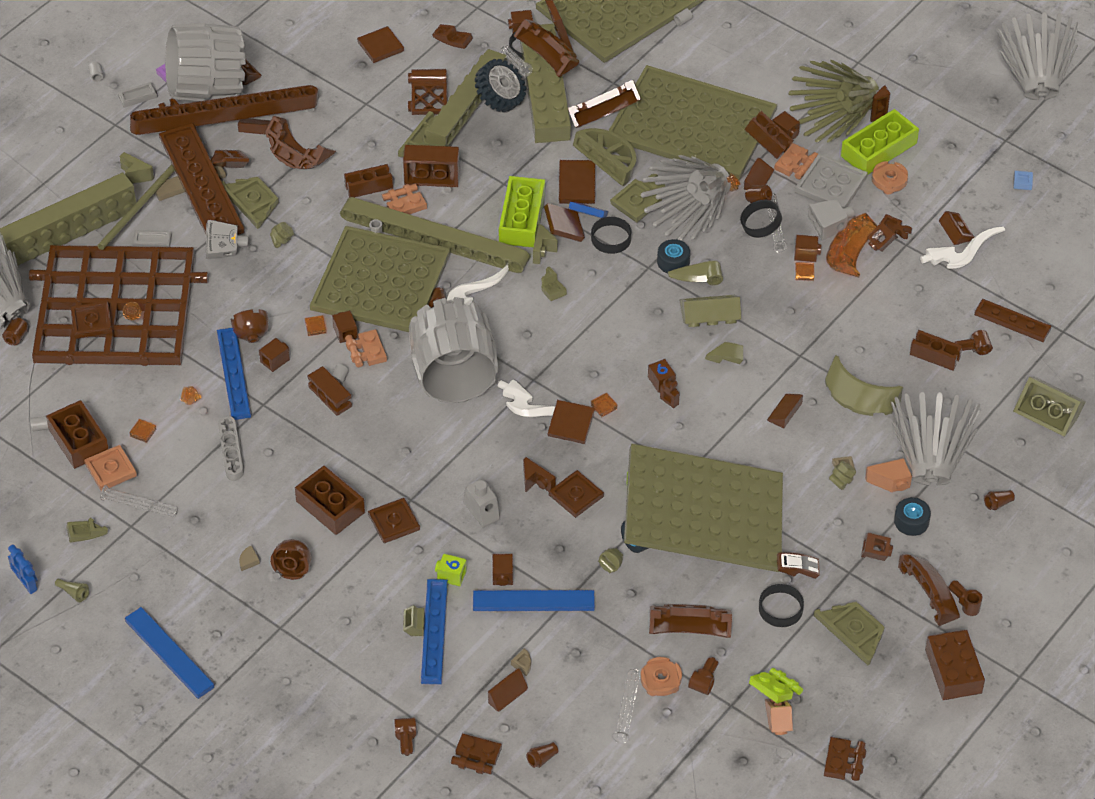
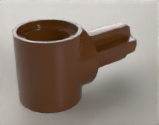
M985 330L974 332L970 339L954 342L963 346L962 351L972 350L978 355H986L993 349L988 333Z
M952 581L948 588L959 598L963 612L968 616L979 614L983 598L982 594L977 590L965 589L958 581Z
M714 657L708 658L702 669L693 672L688 688L705 695L710 694L715 681L713 673L719 664Z
M415 717L394 719L395 736L400 740L401 754L409 756L413 754V739L416 736Z

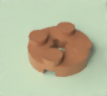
M884 161L874 167L872 182L878 189L883 190L885 194H893L896 191L902 190L907 185L908 171L900 163L888 164L889 161Z
M656 657L650 659L647 665L642 668L641 684L649 695L666 696L679 690L682 681V671L676 662L674 664L666 657ZM658 674H662L663 676H667V677L664 678V679H658V678H657V677H658Z

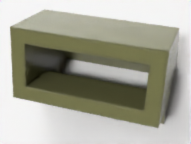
M413 605L404 609L403 631L410 636H424V608H417Z

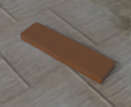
M983 298L974 314L1040 342H1044L1051 331V325Z

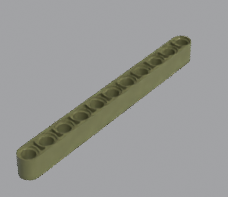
M354 197L348 198L340 211V216L346 221L370 228V221L378 219L382 222V230L385 233L450 248V253L503 269L508 264V271L521 273L530 259L529 253L524 249Z

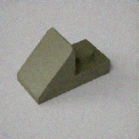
M125 152L119 156L121 169L125 171V175L132 184L152 181L154 179L151 165Z
M538 224L535 238L533 264H540L541 258L545 257L546 251L557 252L558 248L557 239L541 224Z

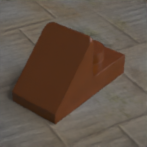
M527 457L523 459L525 492L535 484L548 492L556 486V477Z

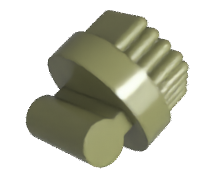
M286 222L275 225L270 233L275 248H279L281 243L286 244L294 235L292 227L288 226Z
M841 461L832 470L833 474L829 477V480L839 489L843 490L846 484H850L854 479L853 476L856 474V470L850 464Z
M608 548L600 555L598 562L605 571L609 573L615 572L622 564L623 554L617 548Z

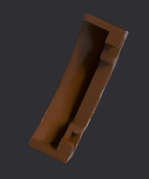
M524 19L514 34L515 38L545 59L558 77H561L579 64L576 54L562 40L534 21Z
M632 80L591 100L568 108L575 127L578 128L640 101L641 98L636 84Z
M273 116L265 131L271 145L270 150L280 162L292 168H313L336 152L319 144L316 147L317 149L303 148L292 136L285 118Z
M909 554L900 555L898 568L902 574L914 575L931 600V608H935L938 613L934 616L938 626L960 618L955 600L938 571L923 558Z
M686 604L650 606L649 634L697 633L731 638V610Z

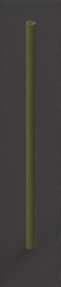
M172 164L97 245L99 249L103 250L174 173L175 170Z

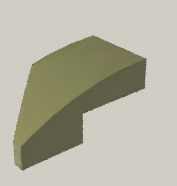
M550 266L547 267L545 276L541 278V288L546 297L553 301L567 295V291L557 280V274Z
M724 342L709 352L705 359L719 364L722 360L741 364L743 361V345Z
M89 518L88 521L67 522L66 526L69 542L94 539L106 535L108 532L107 527H100L94 523L92 518Z

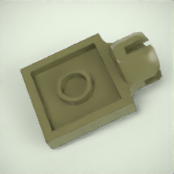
M651 174L648 177H657L658 175ZM634 179L610 199L611 205L637 223L648 214L644 212L645 208L662 201V199H656V195L642 198L641 193L665 187V184L656 185L655 182L644 183Z

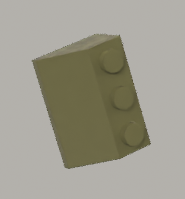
M735 294L679 299L683 323L688 324V327L700 326L699 323L707 322V325H718V321H725V324H733L741 319L740 297Z
M1029 377L1013 412L1065 437L1077 421L1086 401L1036 377Z

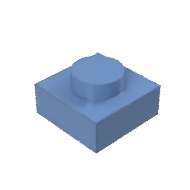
M1015 171L1014 189L1032 190L1033 172Z

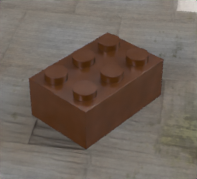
M405 145L403 157L404 185L458 187L460 174L459 147Z
M81 400L46 415L50 433L74 469L84 465L85 459L109 449L107 438Z
M322 466L295 487L296 502L335 535L365 513L364 498L326 466Z
M968 630L928 636L925 651L942 700L982 694L985 678Z

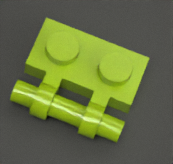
M772 668L769 673L761 672L760 674L750 676L749 684L776 703L792 699L794 692L798 695L803 692V688L799 686L796 680L786 677V673Z

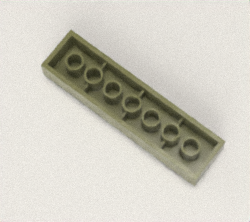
M554 23L540 24L542 28L556 36ZM520 41L535 143L569 141L571 125L563 75L558 77L545 59Z
M122 172L0 228V233L3 235L7 250H10L12 254L15 252L17 264L20 265L49 252L50 245L66 244L122 218L136 203L134 185Z

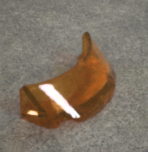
M863 213L848 221L846 228L839 231L831 242L826 260L833 270L860 277V273L856 269L857 258L863 246L869 240L867 236L877 227V224L867 213Z

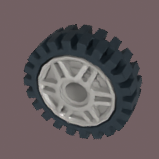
M493 59L487 62L478 70L474 82H477L475 84V88H478L477 94L482 95L480 99L482 101L485 99L486 102L484 104L487 106L490 104V108L492 110L496 108L497 112L511 111L524 100L526 92H524L526 91V86H523L525 80H521L522 74L517 73L519 71L517 68L513 69V64L510 63L508 65V61L504 60L502 62V59Z

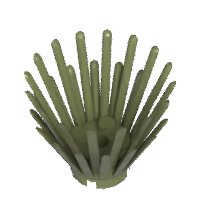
M830 60L834 65L824 61L820 63L810 61V63L840 75L800 66L801 70L811 72L814 75L839 80L833 81L797 76L792 78L793 81L806 82V86L835 88L789 91L788 94L791 96L807 95L804 97L806 101L818 100L790 106V111L824 105L808 110L807 113L810 116L799 119L800 125L835 112L814 124L815 127L806 131L804 136H809L841 117L843 118L816 138L815 142L821 141L843 123L845 124L828 138L827 143L834 138H838L852 125L846 132L847 136L854 127H857L867 112L872 109L873 96L879 90L873 78L863 76L844 63L840 64L834 60Z

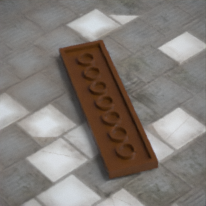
M193 123L159 133L160 141L205 234L208 220L236 225L237 235L244 233V227Z

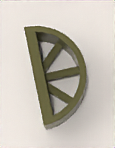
M597 128L583 129L576 132L573 146L620 185L624 186L630 181L636 163V153L626 139L614 132Z

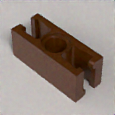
M762 111L752 118L744 129L776 159L783 152L785 153L794 141Z
M388 164L344 174L345 188L348 190L349 198L393 189L392 174L389 173Z
M918 330L916 339H913L911 342L910 355L954 371L957 365L956 362H959L963 346Z
M323 366L307 375L310 381L308 387L336 416L352 407V403L348 401L352 398L351 394Z

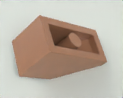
M904 458L868 466L866 469L865 480L868 483L890 492L904 491L910 488L912 475Z
M765 699L768 725L771 732H775L776 735H785L787 731H793L792 708L789 702L776 703L771 699Z

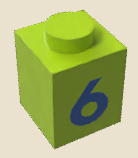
M443 554L441 561L438 560L435 566L437 579L448 580V584L461 586L467 572L466 559Z

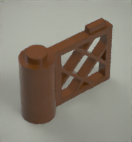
M411 69V73H408V83H411L412 101H408V112H412V115H427L431 111L434 115H438L441 108L436 109L433 105L437 102L442 105L447 104V70ZM415 89H423L425 93L419 96L415 93ZM435 89H443L439 96L433 93ZM428 95L434 98L430 103L424 100ZM420 102L425 105L423 109H415V106Z

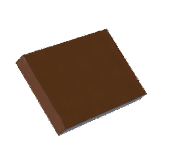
M545 0L560 40L573 51L553 0Z
M560 160L559 204H570V202L595 204L594 162L591 160Z

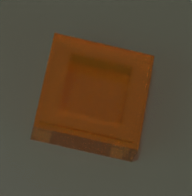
M796 262L795 280L814 281V263Z
M323 315L305 318L308 336L326 334Z
M607 393L591 401V406L595 408L601 417L615 411L618 406Z
M139 419L129 433L130 437L147 443L157 429L156 425Z

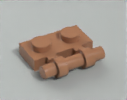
M793 143L775 163L774 170L789 177L794 172L796 173L795 178L801 179L818 153L814 152L808 156L807 149Z
M416 184L403 185V188L391 189L387 193L382 194L383 201L391 200L386 203L387 208L406 214H413L427 209V203L421 193H412L418 190Z
M376 329L359 333L358 340L353 339L352 335L345 337L346 347L351 352L350 357L356 367L363 366V361H367L369 366L387 362V356Z

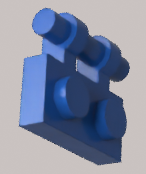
M14 544L8 547L11 553L8 556L10 568L27 591L32 594L37 591L36 582L38 581L33 565L23 557L24 553L21 549L17 548Z

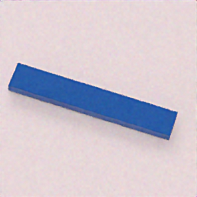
M232 328L217 330L231 417L235 420L251 418L237 336Z
M427 579L421 684H442L448 580Z
M594 590L473 591V611H594Z
M142 607L125 617V622L197 699L214 689V683Z

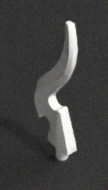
M996 227L981 232L971 240L962 253H956L955 247L926 249V255L920 257V261L922 264L930 261L933 265L947 261L949 263L947 268L963 267L972 261L977 250L985 240L1005 231V228Z
M508 264L497 274L487 279L456 286L449 292L447 303H453L454 297L464 298V304L470 305L473 298L466 297V295L487 289L499 283L509 270Z
M502 380L498 383V387L503 389V396L514 399L513 402H506V406L513 413L524 417L553 416L555 406L529 405L528 403L532 402V395L515 380H512L509 384Z

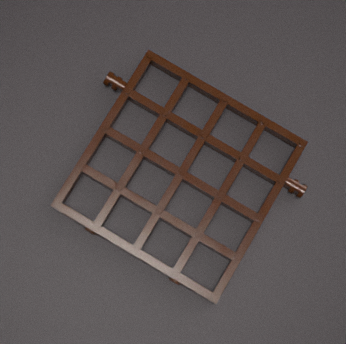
M50 245L46 270H29L30 281H44L32 352L33 363L67 365H181L191 283H208V272H193L194 247L106 246L101 250L98 246ZM57 258H83L81 272L55 271ZM91 258L117 259L115 272H89ZM151 259L150 273L124 272L125 260ZM160 259L186 260L184 273H158ZM53 284H78L77 297H51ZM87 284H113L111 298H85ZM122 285H148L146 299L120 298ZM156 285H183L181 299H155ZM108 301L113 333L92 336L105 337L103 352L77 351L79 339L74 337L73 323L46 324L48 311L71 310L70 307ZM118 311H144L143 324L116 325ZM153 311L179 312L178 325H151ZM44 336L70 337L68 351H42ZM114 337L141 338L139 352H112ZM149 338H176L174 353L148 352Z

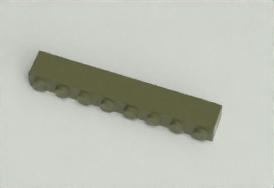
M487 49L484 55L480 56L479 61L476 65H473L471 72L465 76L462 84L458 85L456 92L449 97L447 104L442 106L438 116L434 117L432 124L427 126L425 130L427 145L449 146L482 102L480 99L482 95H478L476 92L478 88H475L477 83L474 82L476 73L490 60L502 59V62L504 60L507 61V55Z

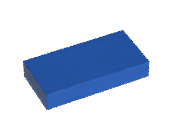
M570 202L569 204L571 210L600 218L607 217L608 215L607 210L577 202Z

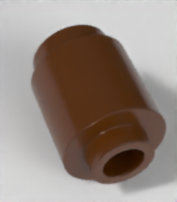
M768 185L751 186L746 190L745 198L750 203L758 200L771 201L772 190Z
M15 318L9 323L2 334L4 341L8 345L15 346L20 343L27 332L28 325L26 321L21 318Z

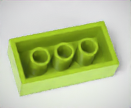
M893 109L842 141L841 157L853 167L870 174L877 164L890 161L917 144L919 128L897 110Z
M509 176L499 224V242L534 248L545 198V179Z

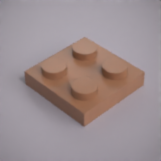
M120 445L84 460L100 491L137 476L136 470Z

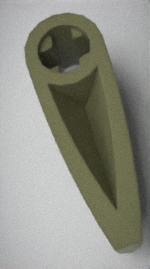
M718 261L693 264L668 272L670 278L687 282H707L709 285H718L723 281L721 266Z

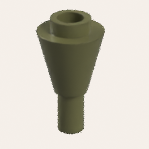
M59 578L55 581V586L64 589L65 592L79 603L84 601L89 595V587L85 583L66 582Z

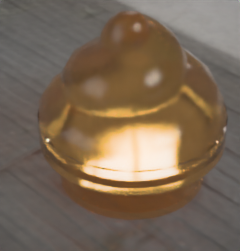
M731 173L726 178L728 183L731 182L729 191L733 192L739 189L738 186L741 183Z
M136 302L126 303L122 310L123 316L131 321L138 319L142 312L140 305Z
M193 386L183 387L181 402H185L186 405H192L193 402H197L198 399L202 398Z

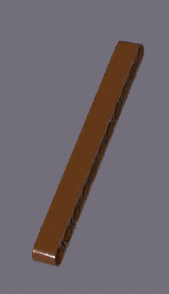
M305 85L134 111L130 115V131L135 135L168 131L191 123L195 127L312 109L317 106L318 89L313 85Z

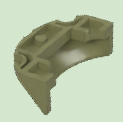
M835 355L825 378L826 387L831 391V396L844 408H848L858 414L873 416L874 413L892 414L891 401L894 403L895 408L897 407L895 397L901 402L903 387H883L863 382L845 369L837 355Z

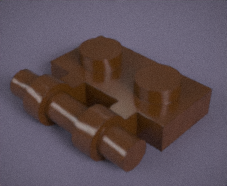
M462 733L455 750L456 755L461 757L452 756L451 764L457 765L460 769L465 770L468 768L475 770L478 774L483 775V773L491 775L493 766H489L487 763L496 765L502 750V744ZM469 758H470V759L477 760V761H479V762L471 761V760H469Z
M830 737L824 776L845 780V774L849 773L852 774V780L859 781L864 769L862 763L866 757V743L859 741L856 748H850L851 740ZM848 757L855 758L853 764L848 763Z

